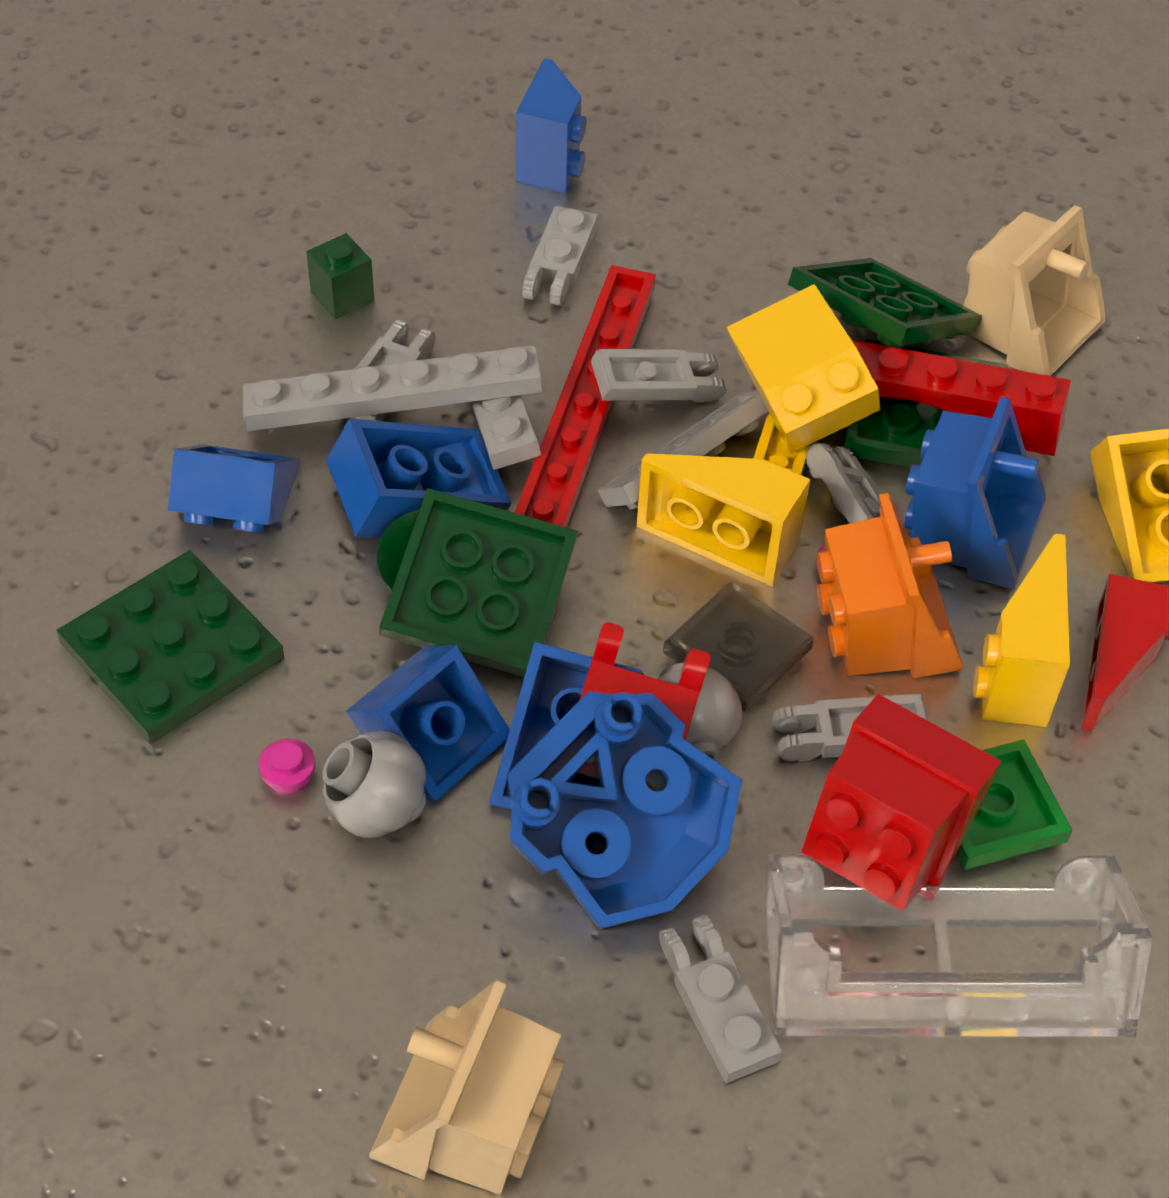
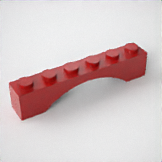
M852 340L878 387L879 397L911 400L949 412L988 418L993 417L1000 397L1009 398L1017 419L1025 451L1055 456L1065 422L1071 380Z

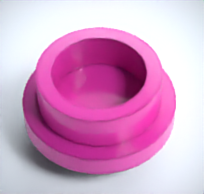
M281 739L275 741L263 750L259 758V771L262 779L273 789L282 793L299 791L307 785L315 772L314 753L307 744L300 740Z

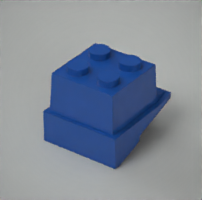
M1000 397L992 418L943 411L936 429H928L926 431L921 448V459L923 461L921 465H912L907 479L906 494L912 495L913 499H911L908 505L904 526L905 529L911 530V538L919 537L922 545L948 541L952 554V561L948 563L967 568V578L1015 589L1045 505L1046 494L1038 469L1039 459L1027 457L1011 400Z

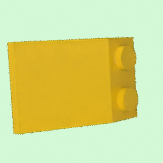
M815 284L726 327L790 454L880 410L879 391L856 346Z
M1169 429L1107 436L1090 451L1099 501L1129 578L1152 583L1168 582Z
M646 453L641 460L636 527L773 587L799 546L811 479L764 459Z
M1063 534L1053 535L1002 611L995 634H986L983 648V666L977 665L973 681V697L982 698V720L1047 727L1070 665L1066 538Z

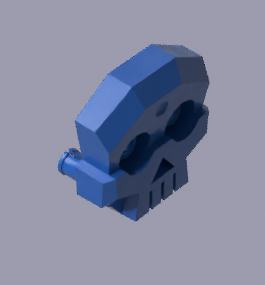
M588 691L507 774L512 806L510 844L541 875L555 872L599 930L672 911L729 850L742 779L684 740L682 736L685 724L652 693L629 694L621 692L606 694ZM594 756L599 787L568 783ZM651 771L663 774L666 779L664 790L656 792L649 789L645 781L646 775ZM598 833L605 838L607 845L606 850L602 854H592L587 850L585 840L589 834Z

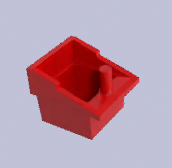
M877 694L854 720L843 753L828 772L801 852L902 912L918 893L932 901L970 823L975 818L1001 761L886 697Z

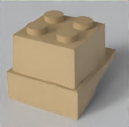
M1074 205L1056 222L1023 211L1009 225L1002 226L996 236L982 249H977L969 259L967 265V274L970 275L969 287L963 306L982 315L976 332L969 335L1006 354V364L1017 370L1051 376L1105 323L1106 313L1100 276L1092 271L1086 227L1081 207Z
M496 980L458 1009L451 1005L447 1006L427 1023L425 1030L418 1027L414 1030L407 1048V1052L413 1054V1057L371 1149L369 1158L422 1180H425L428 1171L431 1170L501 1195L509 1174L521 1178L541 1122L545 1118L554 1095L557 1082L565 1064V1061L554 1057L561 1034L500 1006L507 985Z

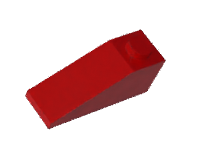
M1109 574L1097 606L1081 729L1087 731L1095 729L1156 659L1163 640H1169V586Z

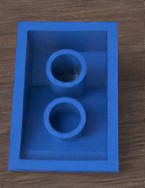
M349 419L326 459L355 537L381 538L386 528L394 520L411 511L420 510L427 488L507 510L512 504L497 469L493 470L479 429Z
M534 642L489 804L512 810L507 774L578 703L591 664V656ZM614 663L616 667L644 675L641 669ZM577 773L568 781V783L599 787L597 779Z

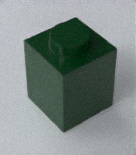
M347 233L306 251L311 293L334 319L375 301L372 260Z

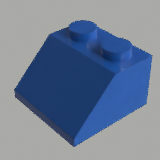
M544 58L516 111V182L566 194L573 178H579L583 172L585 152L580 151V143L584 138L587 118L581 115V95L555 62L550 59Z
M205 444L174 449L168 511L184 513L183 521L189 523L213 525L216 517L234 520V529L264 532L265 525L279 522L282 519L299 467V458Z
M457 645L423 647L346 710V713L360 734L377 730L390 731L405 739L419 753L426 768L424 793L426 799L432 802H436L505 742L510 730Z

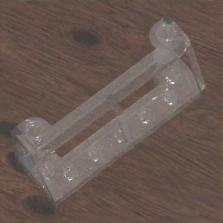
M767 854L764 909L772 1019L775 1036L1136 1037L1153 937L1115 856L1086 855L1069 859L1055 873L1053 887L924 886L902 912L860 886H824L822 868L817 861L809 856L802 854ZM1117 898L1128 923H1115L1114 927L1113 914ZM812 926H931L934 929L939 972H841L842 958L839 947L830 946L818 940L813 934ZM947 926L1098 927L1101 930L1102 942L1091 947L1081 948L1078 973L953 972Z

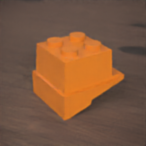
M889 493L878 494L880 498L879 517L825 529V551L817 552V566L822 584L817 585V596L822 615L830 614L833 626H828L829 642L833 657L842 656L847 676L910 669L914 679L962 670L961 656L932 569V565L952 561L949 542L942 541L922 545L919 537L910 538Z

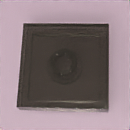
M731 580L664 641L663 654L678 664L684 662L686 655L691 649H699L709 653L711 659L708 668L718 671L728 679L739 695L742 711L746 713L812 649L814 637Z

